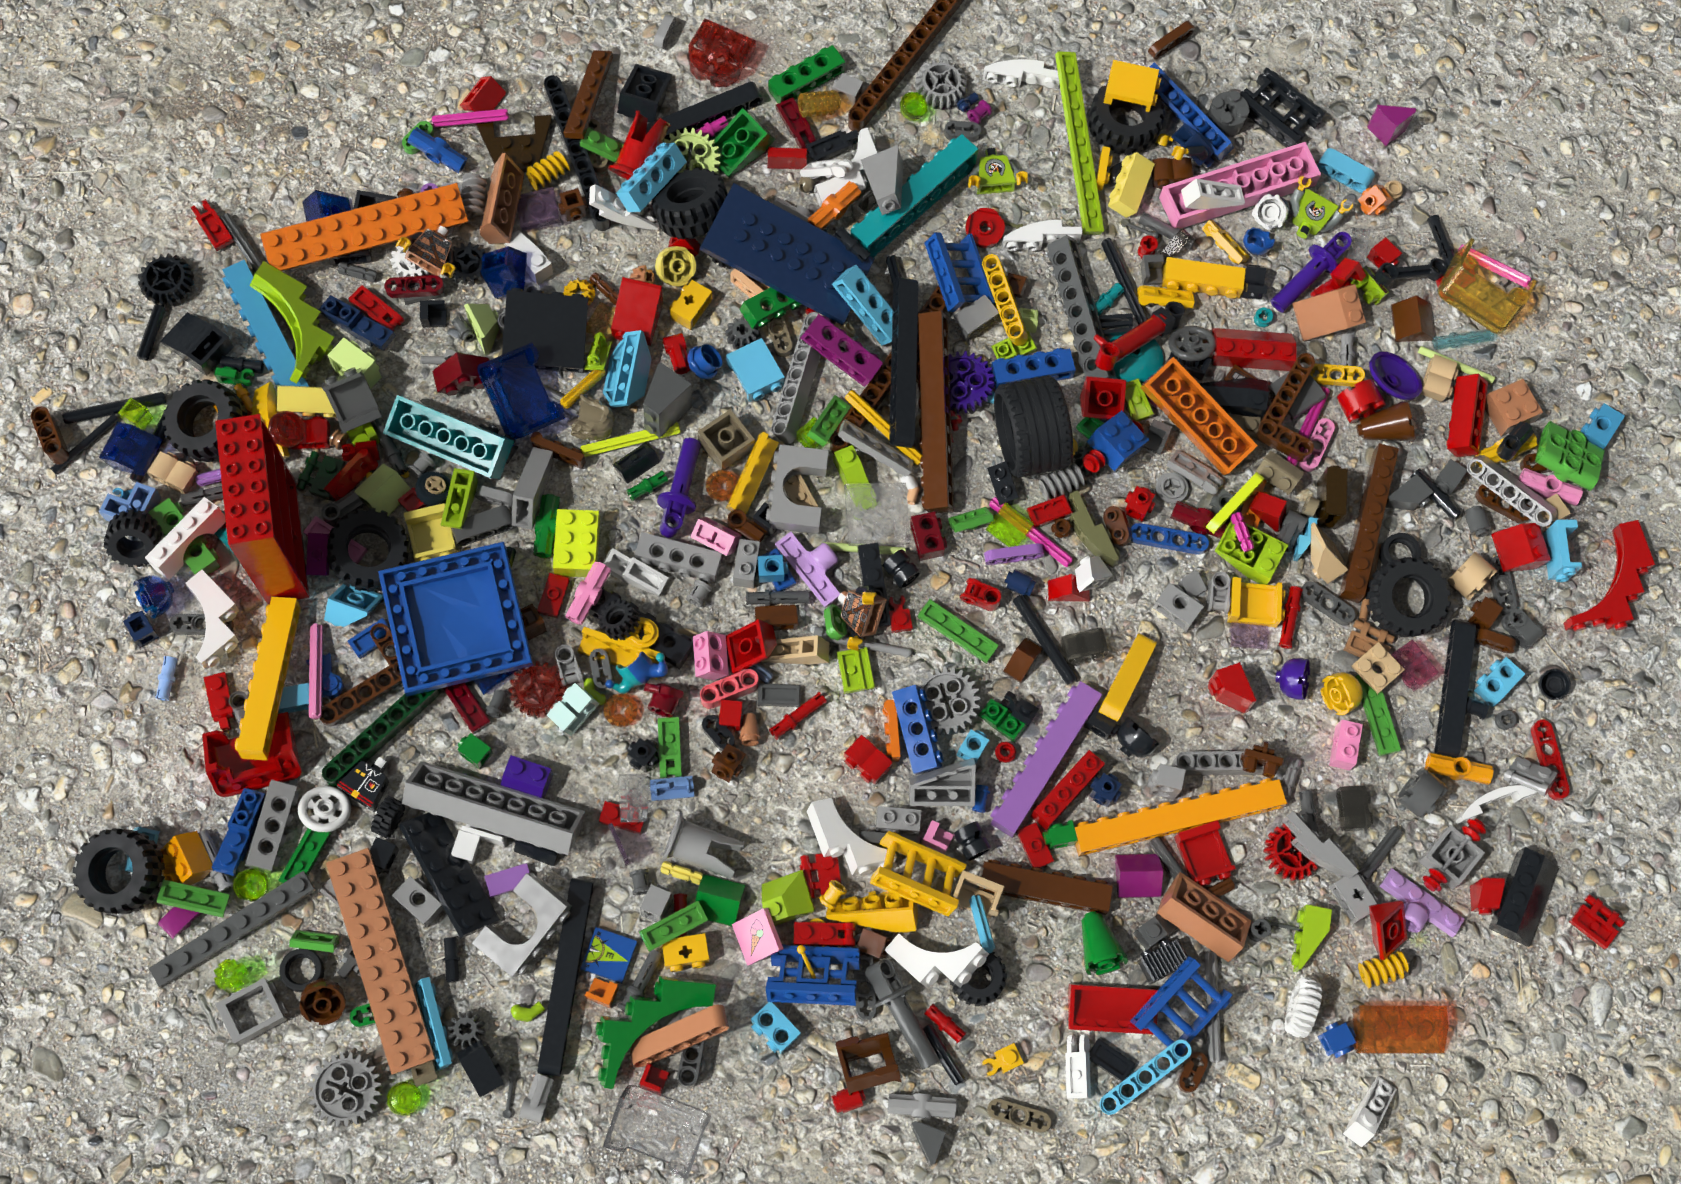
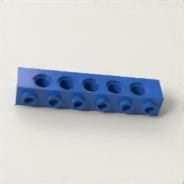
M1154 62L1149 68L1159 69L1158 78H1161L1159 89H1155V92L1159 93L1160 99L1183 123H1186L1200 135L1213 151V155L1221 161L1234 149L1232 142Z

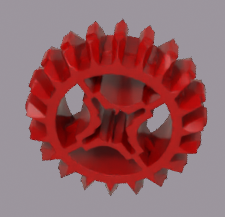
M1282 824L1281 828L1277 826L1274 828V833L1270 832L1268 834L1269 839H1266L1264 842L1268 847L1264 848L1263 852L1269 855L1264 859L1265 861L1272 862L1268 866L1269 869L1273 867L1277 869L1274 873L1275 875L1282 872V879H1286L1289 875L1291 881H1294L1296 877L1299 880H1303L1304 875L1309 877L1312 875L1311 871L1318 869L1317 865L1309 859L1306 865L1302 867V853L1290 843L1296 836L1285 824ZM1284 837V849L1277 852L1278 841ZM1291 848L1292 850L1294 849L1295 851H1298L1295 855L1291 854L1290 852L1286 853ZM1282 859L1289 861L1291 866L1286 865Z

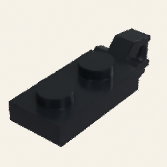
M840 130L807 144L806 149L812 162L823 161L852 148L853 144L858 142L859 133L857 130L849 133Z

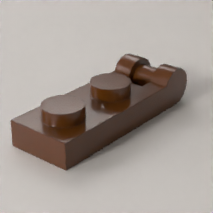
M540 432L531 434L532 447L553 451V458L583 469L586 461L584 454L580 450L564 447L559 441L554 440L552 442L544 439Z

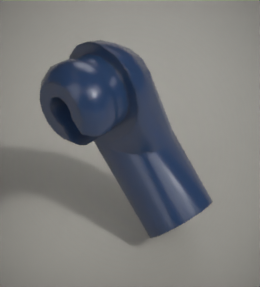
M974 92L960 99L957 102L958 110H961L963 113L969 111L970 106L979 101L978 95Z

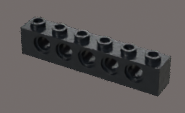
M603 586L600 598L605 599L602 604L592 606L589 615L598 619L599 615H602L600 613L601 610H606L605 605L608 604L610 606L613 600L617 603V599H621V596L614 591H606ZM629 602L638 612L640 618H648L658 627L659 635L656 643L651 645L649 649L663 653L665 661L680 670L694 650L692 640L684 634L680 636L675 633L670 625L666 623L662 625L656 621V617L648 612L644 614L639 611L637 605ZM624 615L617 618L614 624L620 622ZM643 628L638 633L640 640L646 635ZM667 641H674L676 643L670 648L664 645Z

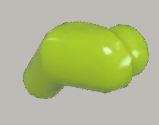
M538 1001L530 1008L515 1004L510 1012L514 1019L530 1022L545 1011V1008Z

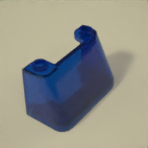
M533 343L486 361L477 367L479 377L504 433L514 439L525 437L565 419L562 405L556 401L550 402L534 364L538 362L539 352Z

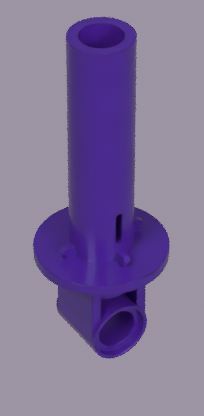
M1339 232L1323 248L1315 244L1309 247V254L1312 259L1270 300L1272 306L1277 311L1283 313L1324 271L1331 274L1338 266L1336 259L1351 245V236L1346 232ZM1336 240H1341L1344 243V247L1339 246Z
M685 438L683 440L670 492L661 493L657 499L658 505L664 509L659 529L661 534L667 538L676 536L683 524L684 516L693 513L696 509V503L688 497L701 443L694 438ZM668 523L673 524L674 527H670Z

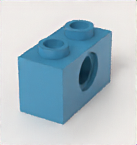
M1604 403L1599 409L1595 407L1589 416L1591 418L1590 423L1586 422L1580 432L1585 435L1587 441L1604 449L1625 415Z

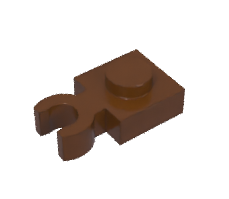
M1008 273L1007 277L1015 299L1016 297L1022 298L1028 283L1027 277ZM1008 297L1004 298L1002 302H1006Z

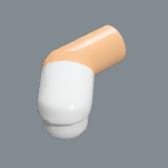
M910 474L906 477L902 476L901 484L908 489L905 502L915 505L920 487L914 476Z

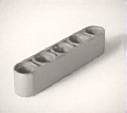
M1479 455L1468 462L1467 471L1471 476L1537 525L1547 526L1556 519L1557 510L1554 506L1488 457ZM1475 461L1482 464V470H1478L1475 467ZM1496 474L1499 477V482H1494L1491 475ZM1508 486L1514 487L1516 490L1515 495L1509 493ZM1525 499H1530L1533 506L1528 507L1524 502ZM1542 511H1545L1549 514V520L1544 519L1542 517Z
M1185 751L1179 753L1172 762L1173 767L1186 769L1185 775H1262L1264 766L1257 764L1254 773L1243 771V763L1240 758L1241 753H1244V751ZM1221 759H1226L1230 763V767L1223 766ZM1179 760H1185L1188 767L1180 766ZM1200 760H1206L1209 763V767H1203L1200 764Z

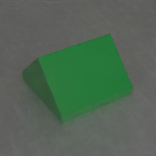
M703 874L695 902L699 901L708 921L733 927L732 924L736 923L746 885Z

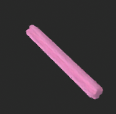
M317 623L310 626L309 718L315 720L322 716L323 626Z

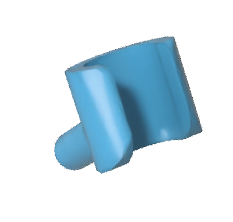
M115 488L112 493L115 495L121 494L120 498L127 500L133 489L124 491L121 488Z

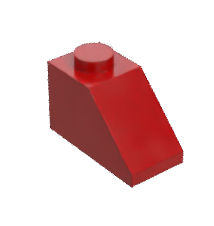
M1482 878L1470 885L1471 912H1479V915H1492V912L1499 909L1505 878Z

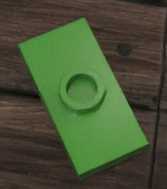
M983 507L950 517L948 521L950 527L956 533L966 529H975L979 525L994 521V518L989 509Z

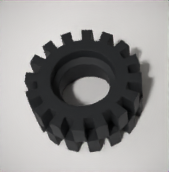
M617 599V603L613 600L610 606L608 604L605 605L606 610H601L600 613L602 615L598 617L600 620L598 624L610 639L613 638L618 641L619 638L624 640L625 635L627 638L630 637L629 633L631 631L634 633L636 631L634 627L639 626L637 622L640 621L639 614L627 600ZM624 615L620 622L614 624L617 618Z
M387 796L381 802L380 808L377 809V813L373 817L371 832L387 839L390 838L401 822L406 805L402 804V801Z

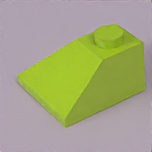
M803 870L762 884L763 909H769L775 926L815 912Z

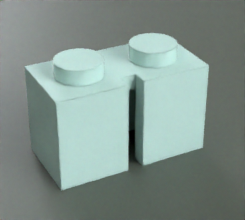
M576 683L566 689L562 697L563 700L554 703L547 714L558 727L571 736L599 705L587 691Z

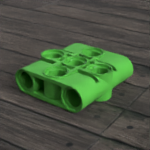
M1549 421L1542 431L1535 462L1553 471L1558 480L1562 482L1570 480L1591 491L1599 480L1604 449L1587 441L1582 432L1578 430L1570 432Z

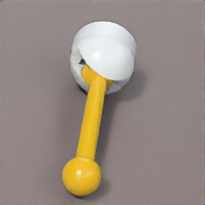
M799 945L797 952L802 955L810 973L808 978L823 979L821 973H814L806 956L805 946Z

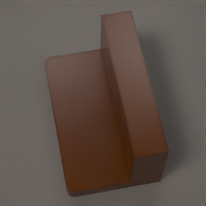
M796 605L755 607V621L759 619L772 625L774 631L798 630Z

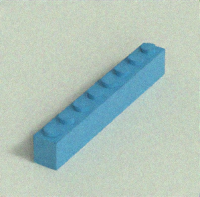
M245 260L222 269L225 275L222 280L227 289L232 288L234 293L230 294L235 305L240 304L242 309L238 311L243 321L248 320L250 325L247 326V329L252 338L256 336L258 342L255 345L260 354H265L266 358L263 361L268 371L273 370L275 375L271 377L276 387L277 385L308 386L306 380L302 377L297 384L289 380L296 360L263 295L249 286L253 275Z

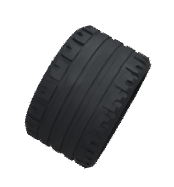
M1050 375L1031 378L1030 380L1026 379L1020 382L1016 381L999 385L994 394L995 422L1004 460L1007 461L1010 473L1017 478L1036 475L1037 473L1041 474L1047 471L1068 468L1073 459V434L1066 400L1057 380Z

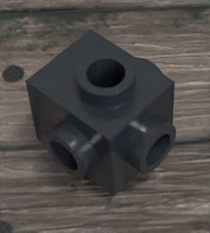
M639 738L637 742L633 741L627 749L629 764L639 771L641 769L646 773L649 768L655 766L659 759L657 746L649 739L644 741ZM641 750L646 752L644 755L639 754Z

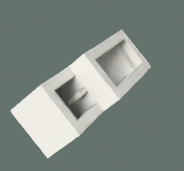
M614 548L608 552L603 561V564L611 569L610 575L657 596L660 595L669 578L636 558H629Z

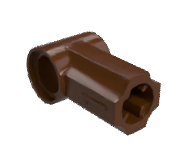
M740 509L732 510L729 513L728 528L742 534V537L746 540L759 541L761 543L767 534L765 529L746 517V514ZM739 518L742 523L734 524L731 520Z

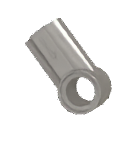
M535 1074L528 1097H525L519 1117L542 1123L548 1106L547 1100L554 1083L553 1079Z

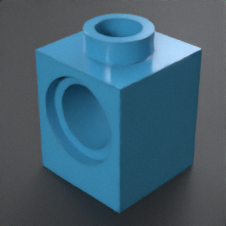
M783 555L758 556L759 583L784 581V574H788L787 562H783ZM769 566H776L778 570L771 572L767 568Z

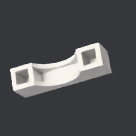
M204 497L156 545L145 559L158 573L170 580L184 565L183 557L188 545L202 534L209 533L214 535L226 522L225 515L217 505Z

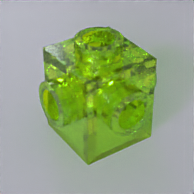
M235 959L222 961L218 964V968L214 970L216 974L214 981L220 990L223 988L229 994L241 990L245 984L249 983L246 976L249 974L243 962L239 963ZM232 973L231 977L226 978V975Z

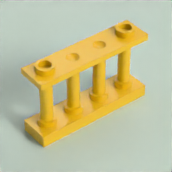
M888 831L879 843L888 848L883 867L880 866L871 876L870 884L949 917L958 907L959 902L958 899L950 895L954 877L957 878L966 868L967 864L902 837L898 833ZM896 852L907 856L903 876L892 871ZM915 860L927 865L922 884L911 879ZM935 869L946 873L942 892L931 888Z

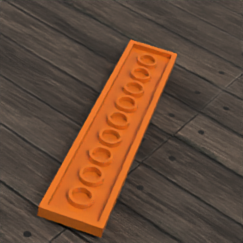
M454 183L264 232L260 236L268 263L280 271H285L397 242L401 237H407L419 231L424 232L426 229L435 232L438 226L450 228L466 224L468 219L458 185Z

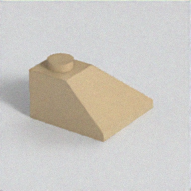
M1314 522L1311 524V562L1314 566L1312 571L1318 579L1322 578L1328 584L1345 573L1348 568L1336 544Z

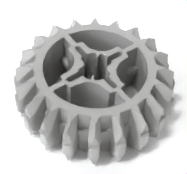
M933 59L931 64L926 63L925 67H921L916 75L915 87L917 95H920V101L925 100L926 105L931 103L932 108L939 106L941 110L943 106H946L948 109L951 104L956 106L957 101L962 99L966 93L967 82L965 74H962V68H957L956 63L950 65L949 60L943 63L942 59L937 63ZM950 79L955 83L956 87L952 85V82L949 81ZM926 81L930 83V86L933 88L932 90L928 87Z

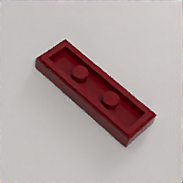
M466 683L443 688L472 734L491 724V721Z

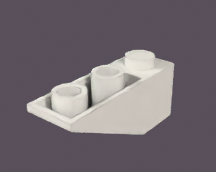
M1377 1076L1352 1115L1343 1134L1363 1147L1375 1135L1397 1089Z

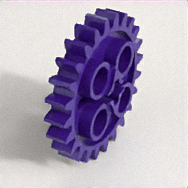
M956 351V357L949 353L950 380H952L950 382L951 411L953 408H956V412L959 414L960 409H964V412L967 413L968 408L975 411V405L983 407L982 400L988 402L987 395H992V388H994L992 368L988 367L987 361L982 363V356L975 359V353H972L970 357L967 356V351L964 352L963 356H960L959 352ZM961 368H967L966 371H960ZM973 382H980L978 385H972ZM958 393H963V394H964V395L961 396V397L956 396V394H958Z

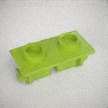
M598 332L594 335V341H592L584 370L605 369L612 341H606L605 335L602 332Z

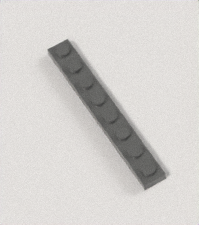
M302 871L148 969L158 986L162 988L313 893L316 889L306 872Z

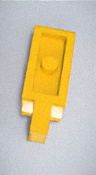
M1209 220L1204 225L1202 230L1205 234L1216 240L1215 244L1229 254L1228 257L1232 262L1242 264L1250 259V256L1213 220Z

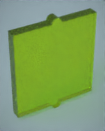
M1005 502L999 512L993 515L994 521L989 524L986 531L1006 546L1014 547L1019 546L1022 540L1027 538L1026 535L1034 523Z

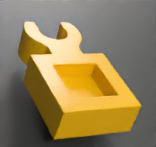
M1015 1043L994 1052L996 1059L988 1058L981 1063L982 1066L986 1064L992 1065L993 1070L987 1073L988 1077L993 1076L999 1068H1001L1004 1074L1024 1064Z

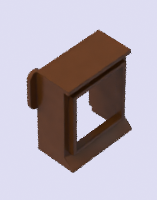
M888 1032L862 1040L854 1036L836 1042L838 1058L849 1096L853 1092L888 1082H901L899 1067L896 1064L891 1049ZM879 1053L883 1054L886 1066L852 1077L848 1062Z

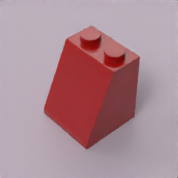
M622 277L611 326L612 337L621 341L625 332L642 330L647 345L651 346L663 307L662 286Z

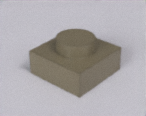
M433 1061L411 1068L416 1087L438 1078Z

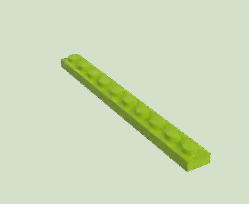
M1058 51L1055 54L1083 235H1101L1104 232L1076 52Z

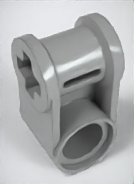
M1225 572L1215 573L1209 581L1206 601L1207 611L1221 610L1224 613L1229 612L1231 580ZM1215 580H1221L1224 586L1219 587L1216 585Z
M569 645L559 646L555 651V657L563 688L575 682L583 683L580 667L577 664L572 647ZM567 652L571 654L568 660L560 659L562 653Z

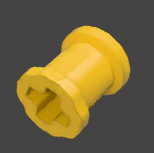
M831 880L825 894L819 897L820 902L830 909H836L838 900L847 893V889L838 881Z

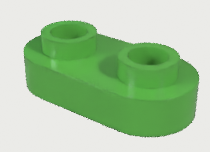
M835 604L829 605L824 610L826 633L831 639L841 640L847 634L846 622L841 618L842 610Z

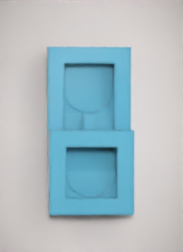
M1309 517L1304 527V535H1299L1296 539L1293 561H1298L1311 543V524L1314 522L1317 524L1318 518Z

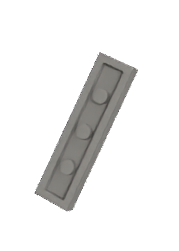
M846 419L843 421L838 436L843 441L854 445L863 453L869 454L878 462L892 468L898 474L906 477L911 473L914 460Z

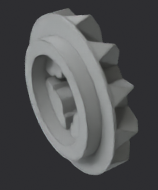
M1165 473L1157 480L1155 492L1158 493L1159 499H1163L1166 503L1176 504L1177 501H1183L1187 496L1188 484L1177 473ZM1169 483L1172 485L1173 488H1178L1175 489L1174 495L1171 493L1170 490H1167V488L1169 487Z

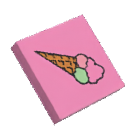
M764 908L732 924L747 966L783 950L768 908Z

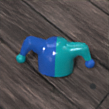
M643 651L640 652L637 659L629 666L616 665V670L623 678L621 683H614L613 680L609 679L606 681L605 686L625 694L635 686L647 683L651 678L667 675L668 666L665 662V655L663 653L656 655V660L659 661V664L653 663L651 658Z

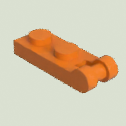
M888 699L884 702L882 710L884 716L887 717V723H884V733L889 735V743H886V756H890L892 762H899L900 745L897 710L894 700Z

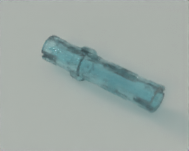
M1490 328L1459 334L1452 332L1446 336L1433 337L1432 343L1434 349L1445 347L1457 348L1459 345L1493 341L1494 333Z

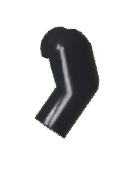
M1122 161L1110 168L1109 180H1111L1113 185H1116V177L1121 172Z

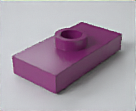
M308 533L306 575L329 576L327 544L330 534Z

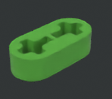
M421 121L413 128L428 129L427 134L432 137L434 136L432 124L428 121ZM413 129L402 139L404 151L412 155L420 151L412 145L408 146V138Z

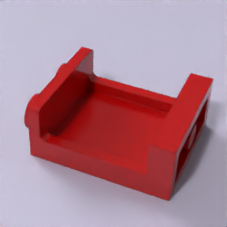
M1218 820L1179 832L1174 837L1189 878L1200 886H1206L1212 883V879L1218 877L1220 880L1232 876L1231 873L1236 870L1235 865H1231L1219 834L1221 827Z

